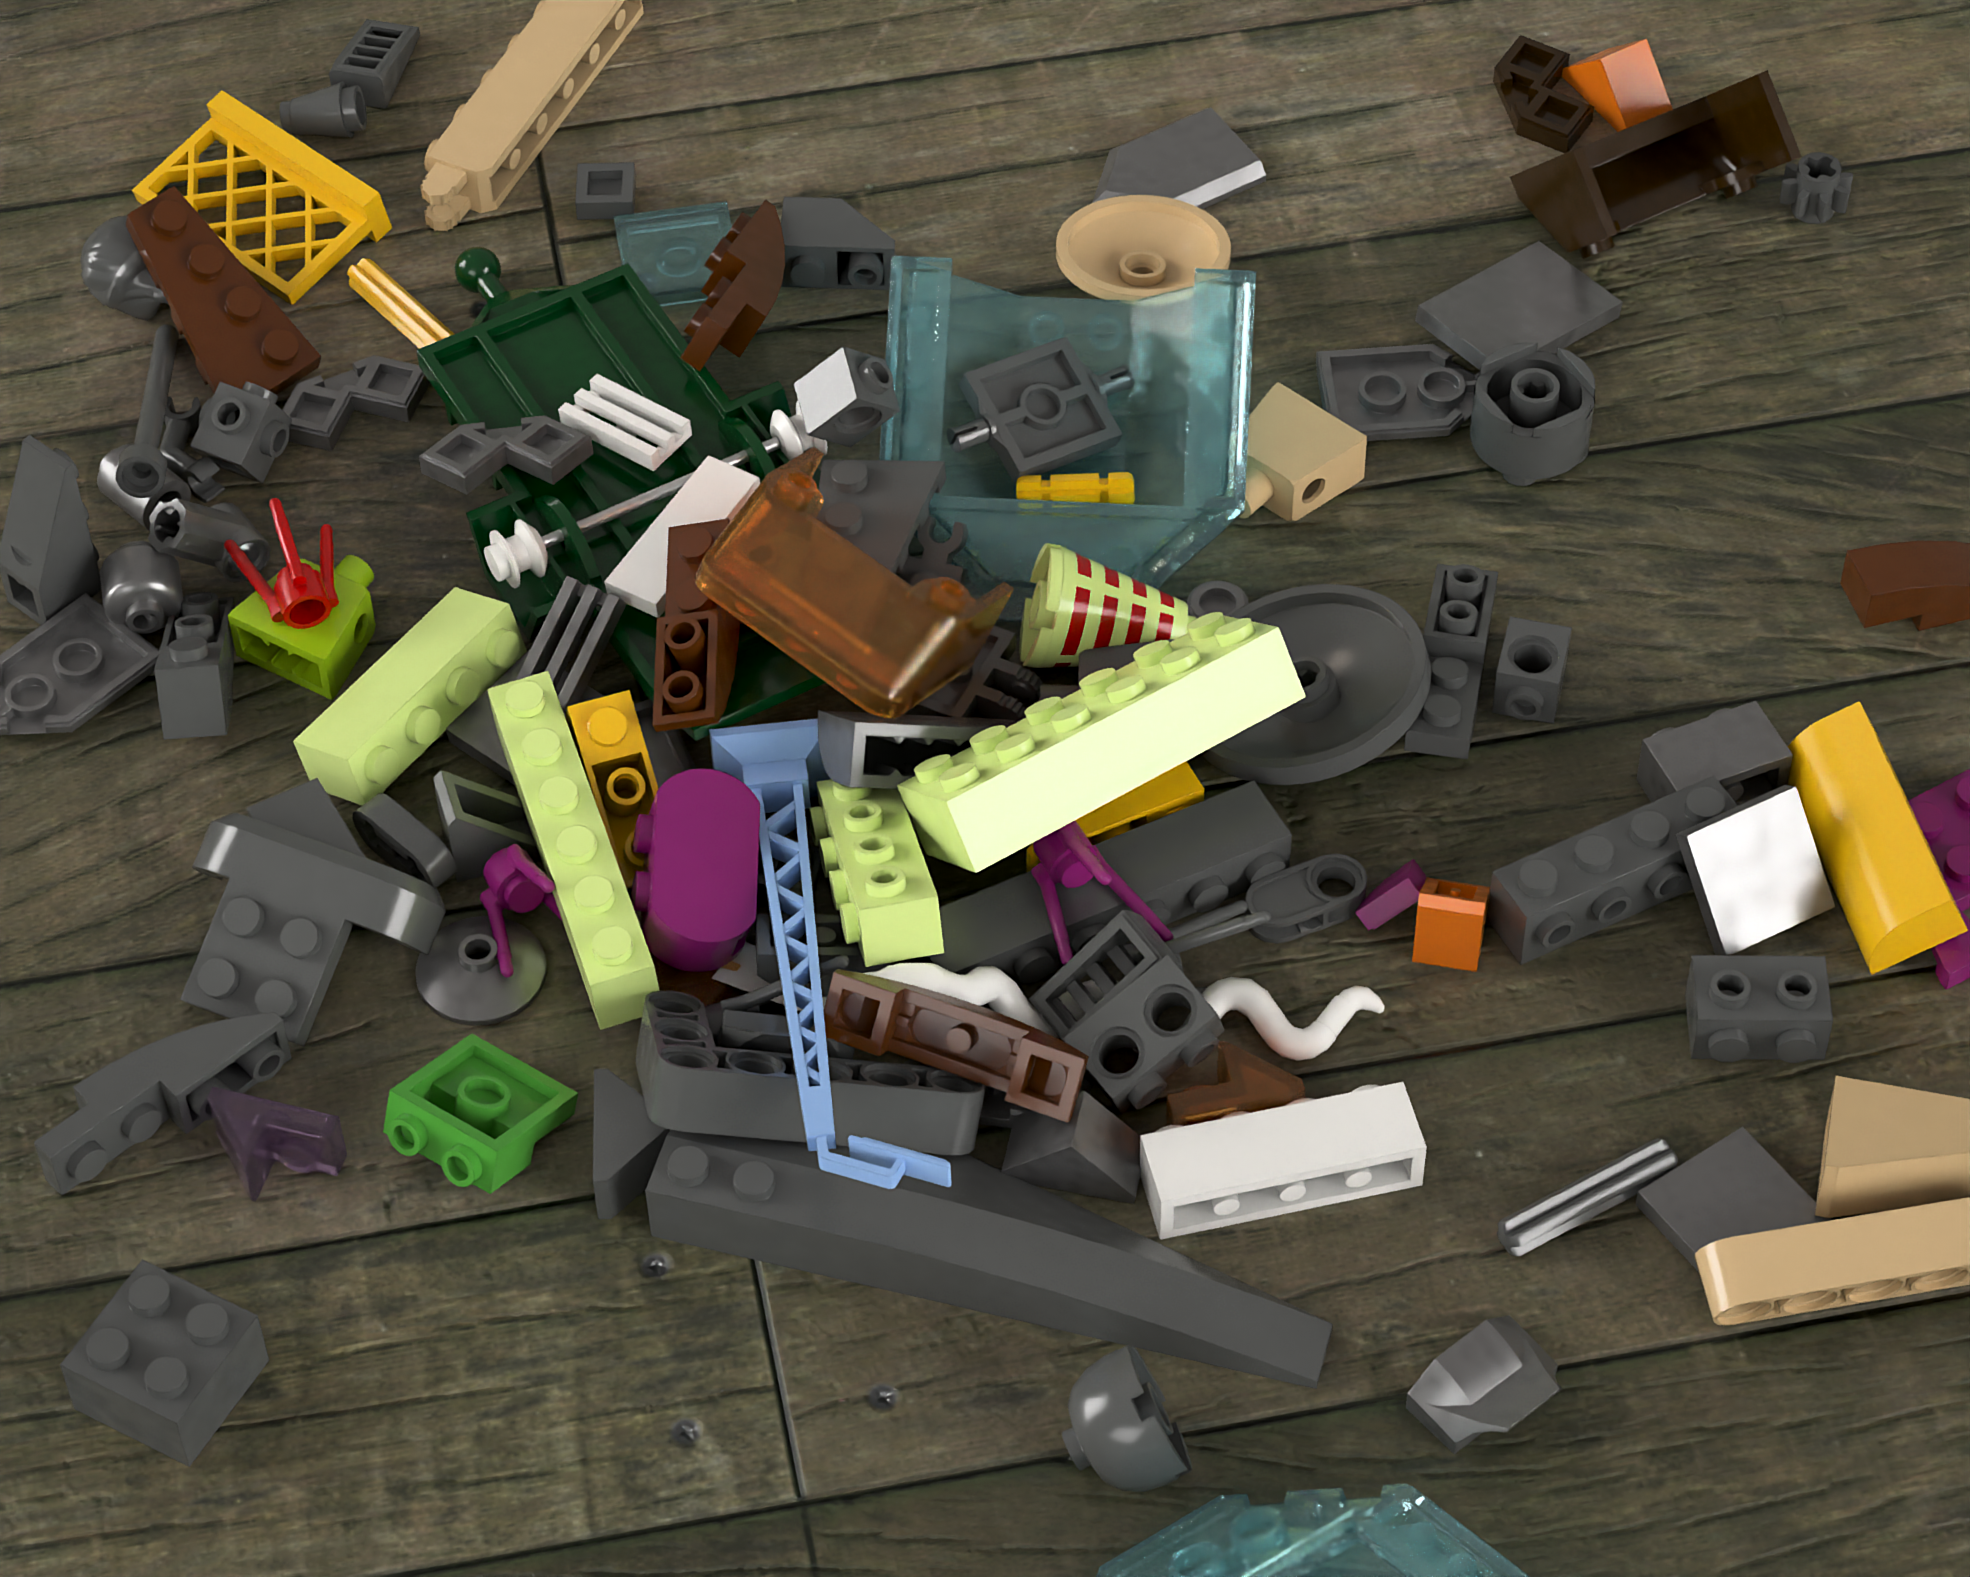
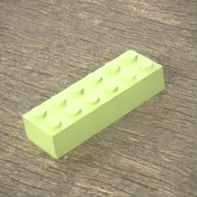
M1222 612L1203 615L1187 625L1189 633L1171 642L1159 640L1141 647L1133 654L1135 661L1116 671L1114 668H1107L1084 677L1079 682L1081 689L1063 699L1056 696L1032 704L1024 711L1026 718L1007 728L1004 725H998L975 734L969 740L971 747L952 757L949 754H942L923 761L914 768L916 776L898 784L897 787L925 853L977 873L1305 698L1306 695L1279 627L1253 622L1250 618L1239 619L1224 616Z

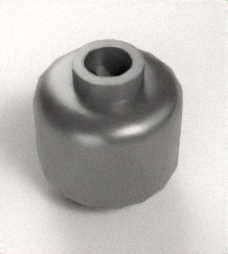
M132 541L116 549L104 560L100 569L104 613L111 622L119 625L124 624L136 633L148 634L166 627L170 615H176V618L179 617L182 610L183 593L179 563L173 555L158 552L150 542Z

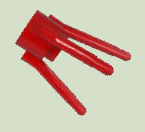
M272 498L269 502V507L287 564L277 575L274 591L234 540H226L224 548L267 604L273 622L278 623L284 620L288 626L297 629L314 627L322 623L329 616L332 608L339 604L334 588L333 529L329 524L322 525L320 529L319 573L309 564L301 563L280 499Z

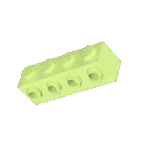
M454 587L293 741L309 780L318 778L326 793L359 805H364L377 794L383 793L394 780L446 731V728L527 652L510 604Z
M832 779L817 781L819 806L808 808L810 828L814 845L819 846L825 878L829 877L835 910H840L846 944L858 942L865 967L944 953L938 895L899 789L848 787L834 782Z

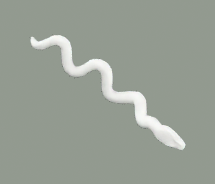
M898 963L886 966L879 971L863 973L929 989L978 1006L988 1003L995 1012L1023 1022L1057 1039L1060 1038L1039 1011L1027 1000L1017 983L994 966L977 967L968 974L959 975L933 963ZM1237 977L1221 979L1208 986L1201 994L1216 1011L1220 1019L1230 1010L1239 1011L1249 1018L1257 1032L1271 1049L1281 1057L1296 1061L1315 1058L1328 1050L1338 1034L1357 1011L1368 1010L1379 1014L1384 1012L1382 1000L1370 988L1353 986L1343 990L1338 996H1334L1316 1021L1302 1029L1294 1027L1287 1020L1268 991L1252 979ZM1093 980L1083 982V985L1097 1002L1105 996ZM1068 991L1058 997L1077 1021L1086 1014ZM1191 1012L1185 1020V1022L1183 1023V1025L1177 1030H1180L1188 1023L1191 1017Z

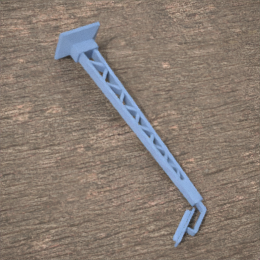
M818 718L709 729L713 770L725 772L739 779L755 794L760 802L759 850L808 1151H817L819 1168L823 1171L883 1188H895L903 1175L950 1187L952 1185L951 1165L947 1160L875 1139L860 1138L853 1135L848 1137L850 1157L828 1151V1149H836L805 817V809L811 808L810 798L818 797L816 782L831 779L825 771L820 755ZM777 812L766 820L765 813ZM797 828L798 842L784 836ZM772 858L786 863L776 873L774 872ZM800 880L802 882L803 897L789 890ZM781 911L792 916L785 923L782 921ZM805 933L807 937V945L798 941V939L802 937ZM789 960L798 964L792 970H790ZM809 981L811 982V989L804 987ZM797 1007L803 1009L799 1014L797 1013ZM813 1025L815 1026V1032L810 1031Z

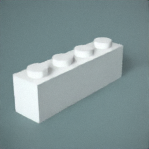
M1404 1082L1384 1086L1365 1085L1349 1093L1320 1099L1301 1098L1288 1103L1286 1106L1252 1113L1238 1111L1227 1114L1217 1120L1188 1126L1169 1125L1160 1128L1154 1133L1140 1135V1177L1159 1238L1162 1240L1422 1186L1427 1146Z

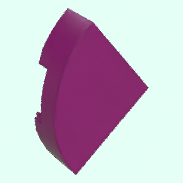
M1412 859L1379 884L1358 906L1355 912L1368 931L1372 928L1375 930L1418 901L1419 893L1427 876L1416 861Z

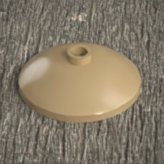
M1154 195L1118 196L1089 204L1073 213L1062 224L1056 240V259L1063 274L1074 285L1098 300L1129 308H1164L1191 301L1221 281L1229 268L1231 258L1230 238L1225 228L1217 219L1206 211L1187 202Z

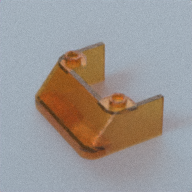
M813 447L766 475L706 552L695 574V583L700 591L709 599L859 707L879 717L897 718L974 664L1014 588L1003 582L975 600L961 583L948 577L924 579L914 586L908 584L816 518L824 504V499L812 477L824 453Z

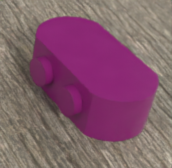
M701 768L686 770L672 776L658 789L649 814H639L636 821L633 848L635 853L644 854L643 872L636 871L633 878L631 902L635 911H641L640 927L649 951L665 964L683 971H712L730 963L742 951L747 934L756 920L760 802L743 782L725 772Z

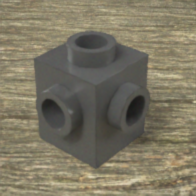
M220 381L213 397L209 398L201 409L199 428L190 446L202 457L212 460L219 468L263 484L274 459L279 457L287 446L290 434L289 426L292 419L275 404L278 396L273 392L250 382H245L243 388L239 389Z

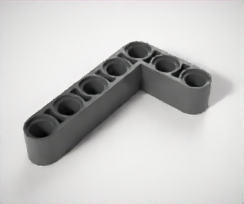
M655 991L646 995L635 1062L647 1115L653 1123L660 1127L680 1132L807 1143L793 1054L715 1047L706 1010L701 1000L676 991ZM828 1057L836 1145L849 1146L848 1137L853 1135L929 1154L964 1155L974 1150L986 1085L936 1067Z

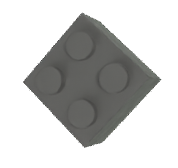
M142 1259L66 1356L60 1367L75 1410L190 1467L268 1363L269 1357L258 1315Z

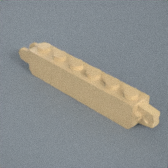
M541 0L538 3L532 19L520 34H515L512 37L507 51L495 67L485 72L480 86L468 102L458 107L453 121L441 137L433 140L429 145L424 161L428 174L425 176L426 180H422L423 184L420 185L422 199L430 203V206H426L427 210H424L426 225H429L434 231L448 232L449 229H454L453 227L458 225L457 222L463 219L469 209L485 213L499 208L644 14L642 0Z

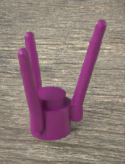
M1076 821L1033 843L1034 852L1041 862L1032 868L1031 874L1041 888L1055 944L1063 965L1074 956L1055 887L1057 883H1061L1067 888H1076L1084 885L1094 876L1101 884L1108 885L1133 912L1143 916L1164 942L1173 939L1172 932L1109 866L1097 847L1091 844Z
M513 844L499 850L486 862L483 874L489 888L482 892L479 898L488 912L492 936L497 943V959L502 976L506 978L513 975L514 968L502 910L506 908L518 913H525L535 909L541 902H544L562 921L552 893L555 889L554 882L536 866L528 852L518 844Z

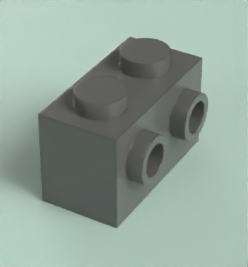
M1692 955L1685 991L1691 1059H1715L1720 1062H1735L1741 1059H1775L1790 1063H1799L1807 1060H1825L1833 1024L1826 956Z

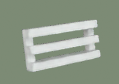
M596 374L589 380L590 391L581 388L574 394V405L565 402L558 409L562 424L591 436L593 441L652 471H655L692 436L689 419L599 374ZM593 412L615 423L616 427L592 416L590 413ZM639 435L649 440L650 442L658 445V447L656 448L636 438V436Z

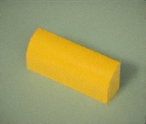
M1858 701L1820 719L1797 735L1788 746L1793 754L1787 785L1797 787L1819 858L1871 975L1967 932L1966 924L1861 702Z

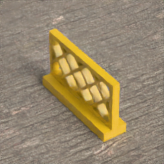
M223 90L206 104L211 118L132 189L136 200L143 205L158 196L157 194L169 183L188 180L187 196L184 197L197 213L201 209L226 206V222L208 225L259 284L291 305L295 304L363 238L367 236L377 243L392 229L378 191ZM215 140L227 147V159L199 163V155ZM262 170L266 173L265 185L237 188L238 173ZM227 175V190L198 194L199 179ZM301 196L305 199L304 211L276 214V199ZM266 200V216L237 220V204ZM341 222L347 226L335 238L316 240V225ZM305 226V242L276 246V230ZM265 232V248L245 251L236 248L237 236ZM305 258V267L289 282L276 275V262Z

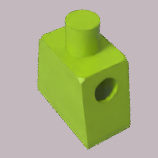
M346 555L334 568V588L339 604L332 608L329 616L322 623L306 629L290 627L284 620L278 623L273 622L267 604L258 592L255 591L228 614L236 656L333 700L375 631L376 623L371 595L366 589L374 580L372 569L361 558L354 555ZM300 559L301 563L309 564L320 573L319 565L306 559ZM278 573L267 581L273 591Z

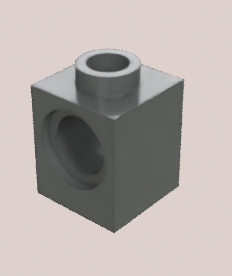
M841 347L794 383L807 435L850 448L900 411L893 387V376L886 360L847 347Z
M1510 616L1496 672L1492 713L1513 716L1521 720H1535L1554 724L1567 669L1572 627Z

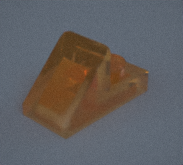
M1219 1041L1217 1079L1219 1084L1213 1086L1195 1085L1182 1092L1167 1095L1166 1126H1188L1221 1119L1233 1112L1246 1111L1252 1113L1286 1106L1294 1100L1305 1098V1087L1301 1078L1229 1042Z

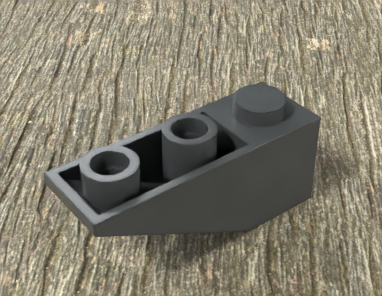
M29 435L22 442L0 544V575L8 602L42 625L83 594L87 593L90 597H93L101 590V581L97 564L99 553L91 540L87 524L89 513L81 500L76 480L79 477L78 469L73 460L59 448L52 450Z
M212 592L191 593L183 597V602L181 603L182 610L179 617L176 618V615L168 617L154 669L164 740L227 735L232 714L234 642L228 614L235 608L234 597L218 598Z

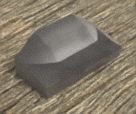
M1510 1315L1486 1319L1433 1360L1407 1393L1406 1409L1453 1454H1456L1483 1432L1509 1431L1559 1392L1562 1388L1555 1378L1558 1364Z

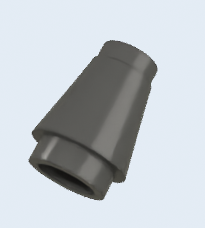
M340 82L293 98L291 101H283L280 103L281 125L283 130L290 135L352 138L355 131H363L367 125L366 105L362 91L358 85L347 87L344 82Z

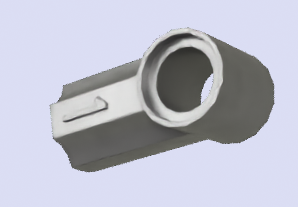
M175 498L167 503L159 501L149 516L150 534L148 540L158 552L217 567L223 576L231 582H243L248 579L224 548L226 540H234L259 572L264 569L270 559L271 548L268 542L239 507L233 503L223 502L207 507Z

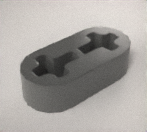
M379 793L352 813L355 828L361 838L394 869L424 881L434 888H437L457 873L455 860L443 841L388 795Z

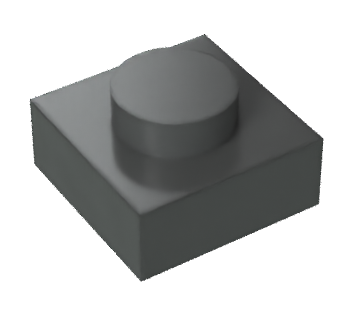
M634 162L577 163L575 200L577 220L634 219L636 190Z

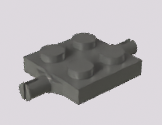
M1067 337L963 374L959 387L975 414V420L949 428L947 430L948 442L950 445L953 444L952 450L956 453L987 442L997 452L1014 484H1016L1017 478L1021 476L1043 474L1117 446L1123 433L1109 411L1107 397L1127 389H1132L1135 384L1133 373H1128L1130 368L1126 364H1122L1101 374H1094L1089 367L1080 361Z

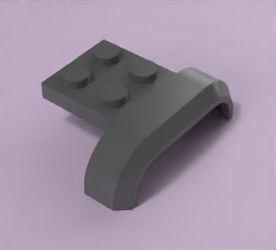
M230 813L210 822L192 866L193 869L218 880L226 878L229 881L180 1000L228 1019L276 1012L284 1021L288 1041L304 1047L353 924L389 938L404 947L428 955L446 908L438 889L413 876L242 814Z

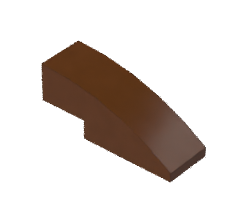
M1909 541L1847 550L1840 584L1864 628L1912 618L1918 631L1968 620L1970 619V543L1957 541Z

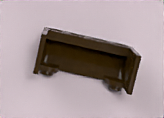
M1768 70L1693 102L1511 176L1510 179L1518 199L1565 251L1569 253L1579 249L1582 259L1614 247L1615 244L1611 236L1616 235L1623 229L1720 189L1723 190L1726 199L1758 186L1754 175L1802 156Z

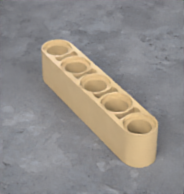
M1970 1197L1734 1236L1712 1242L1700 1248L1695 1253L1694 1258L1713 1321L1717 1325H1736L1970 1285Z

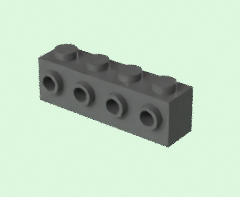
M1713 775L1492 871L1487 920L1519 964L1522 965L1693 889L1676 834L1738 805Z

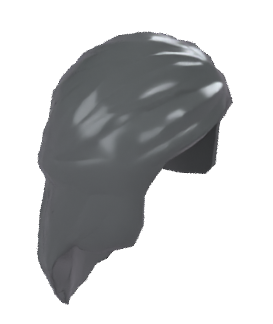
M127 216L110 218L97 227L83 245L80 259L83 283L103 306L107 305L109 308L117 309L132 317L148 321L156 315L161 303L168 304L162 290L156 287L126 227Z

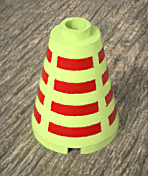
M1045 543L1038 554L1029 581L1036 583L1032 599L1025 598L1020 630V661L1024 662L1023 666L1033 668L1079 666V654L1084 650L1177 639L1189 633L1187 625L1195 620L1196 617L1188 615L1187 603L1065 547Z

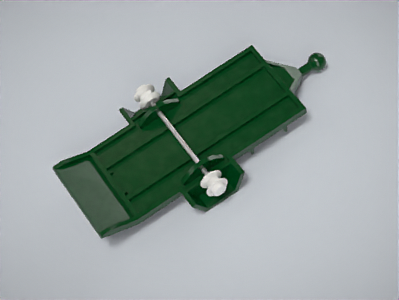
M471 247L459 255L455 263L457 281L464 289L473 293H481L487 303L470 328L417 349L419 367L445 403L448 421L451 426L457 423L463 425L484 422L486 430L522 426L521 418L543 415L560 422L558 409L565 402L574 405V394L581 388L590 391L589 380L596 374L689 419L692 436L655 471L592 440L593 454L554 485L508 463L492 475L495 490L498 491L504 488L508 495L466 512V516L484 574L501 601L510 604L516 623L527 639L531 640L537 637L567 576L577 579L586 586L589 584L599 588L603 593L607 594L604 581L708 455L760 478L762 492L733 526L736 536L754 531L769 530L790 533L804 539L808 543L811 542L821 471L805 450L811 448L815 454L822 457L827 454L828 446L826 440L807 435L798 401L796 403V415L791 416L785 390L779 381L730 400L705 366L701 371H698L680 358L689 344L628 263L576 285L507 291L499 280L501 275L499 259L492 251L484 247ZM593 412L590 413L592 416L616 427L615 423ZM639 435L636 436V438L656 448L658 447V445L650 442L649 440ZM888 600L862 652L799 651L797 639L799 616L774 625L753 626L740 623L734 678L726 708L719 723L682 729L697 741L710 735L709 729L726 728L918 642L917 631L904 613ZM627 604L609 641L645 694L653 702L657 617ZM597 605L592 613L594 620H596L602 608ZM665 611L660 617H665Z

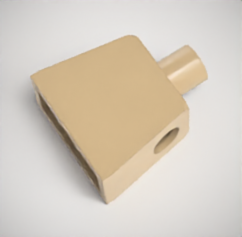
M1277 382L1230 440L1227 461V480L1230 485L1223 491L1224 502L1228 509L1240 518H1248L1258 508L1264 506L1286 521H1297L1364 478L1367 436Z

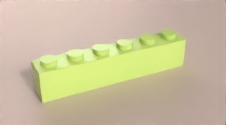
M549 671L488 688L487 691L498 737L546 875L554 882L555 889L552 893L599 1028L602 1030L641 1018L646 995L651 992L660 991L655 966Z

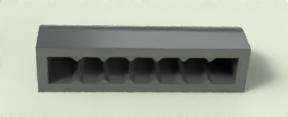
M818 710L819 750L825 771L834 782L848 787L898 789V784L916 776L914 768L923 761L942 754H949L952 757L971 747L969 740L975 734L998 725H1004L1007 728L1021 720Z

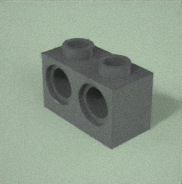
M1167 954L1066 1035L1063 1040L1065 1043L1089 1056L1085 1069L1086 1073L1119 1113L1123 1114L1131 1106L1141 1109L1153 1102L1165 1090L1167 1086L1165 1079L1184 1063L1188 1067H1193L1205 1060L1219 1045L1217 1037L1225 1029L1216 1011ZM1183 1006L1191 1010V1017L1188 1023L1180 1030L1171 1032L1164 1031L1158 1027L1161 1014L1168 1008ZM1121 1048H1132L1139 1052L1138 1061L1130 1071L1114 1074L1106 1070L1107 1060L1114 1051Z

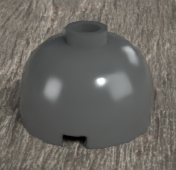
M1127 1345L1119 1350H1115L1085 1369L1071 1389L1067 1405L1072 1427L1063 1431L1062 1437L1073 1462L1080 1471L1092 1466L1100 1478L1110 1486L1122 1491L1145 1492L1167 1485L1177 1480L1180 1476L1192 1471L1193 1468L1180 1429L1176 1422L1171 1424L1162 1404L1166 1399L1147 1364L1133 1346Z

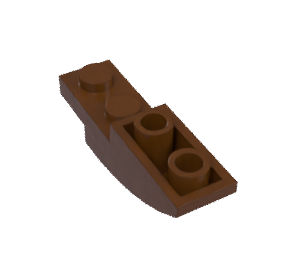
M766 199L752 217L744 212L740 214L727 235L720 240L704 264L706 268L713 272L701 290L703 294L708 296V299L705 303H702L684 330L693 339L680 357L698 371H701L719 345L740 358L776 302L785 268V245L776 207Z
M729 518L668 527L665 617H658L656 625L652 724L656 732L717 724L725 711L735 673L741 617V596L734 584L736 532Z

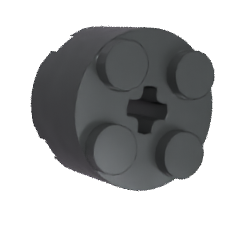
M1516 343L1495 351L1485 359L1480 367V374L1474 387L1470 426L1471 442L1478 456L1490 467L1501 472L1503 478L1510 484L1527 486L1534 483L1536 479L1550 478L1563 474L1583 462L1588 455L1595 404V378L1587 364L1568 350L1557 347V354L1537 351L1538 343Z

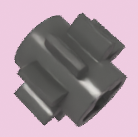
M1822 152L1809 153L1800 159L1798 165L1794 163L1786 164L1779 201L1782 204H1791L1793 215L1800 221L1809 224L1825 223L1833 216L1834 211L1842 214L1846 213L1853 174L1849 172L1841 173V164L1832 155Z

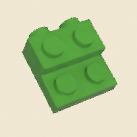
M470 1034L390 1089L383 1133L388 1135L392 1146L399 1153L405 1156H413L418 1153L442 1166L445 1176L456 1186L467 1187L472 1184L491 1194L531 1165L534 1144L575 1114L578 1093L478 1036Z

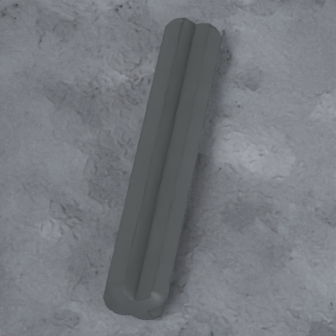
M1653 1139L1501 1219L1498 1223V1239L1511 1256H1521L1633 1197L1639 1190L1675 1169L1678 1162L1677 1156L1664 1139Z

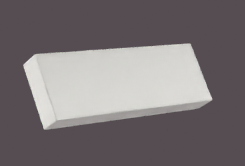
M708 455L604 581L607 594L616 595L628 605L654 617H660L665 611L668 527L729 518L732 526H734L762 492L760 478Z

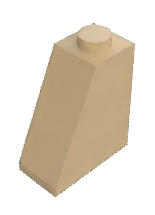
M1842 1076L1835 1077L1825 1126L1815 1216L1833 1218L1875 1213L1970 1197V1099Z

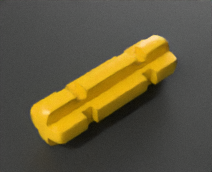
M1129 472L1108 473V478H1100L1099 473L1050 475V480H1042L1041 475H1026L1017 478L1016 502L1018 508L1023 511L1043 510V505H1051L1052 510L1100 508V503H1109V508L1130 507L1135 501L1134 477Z

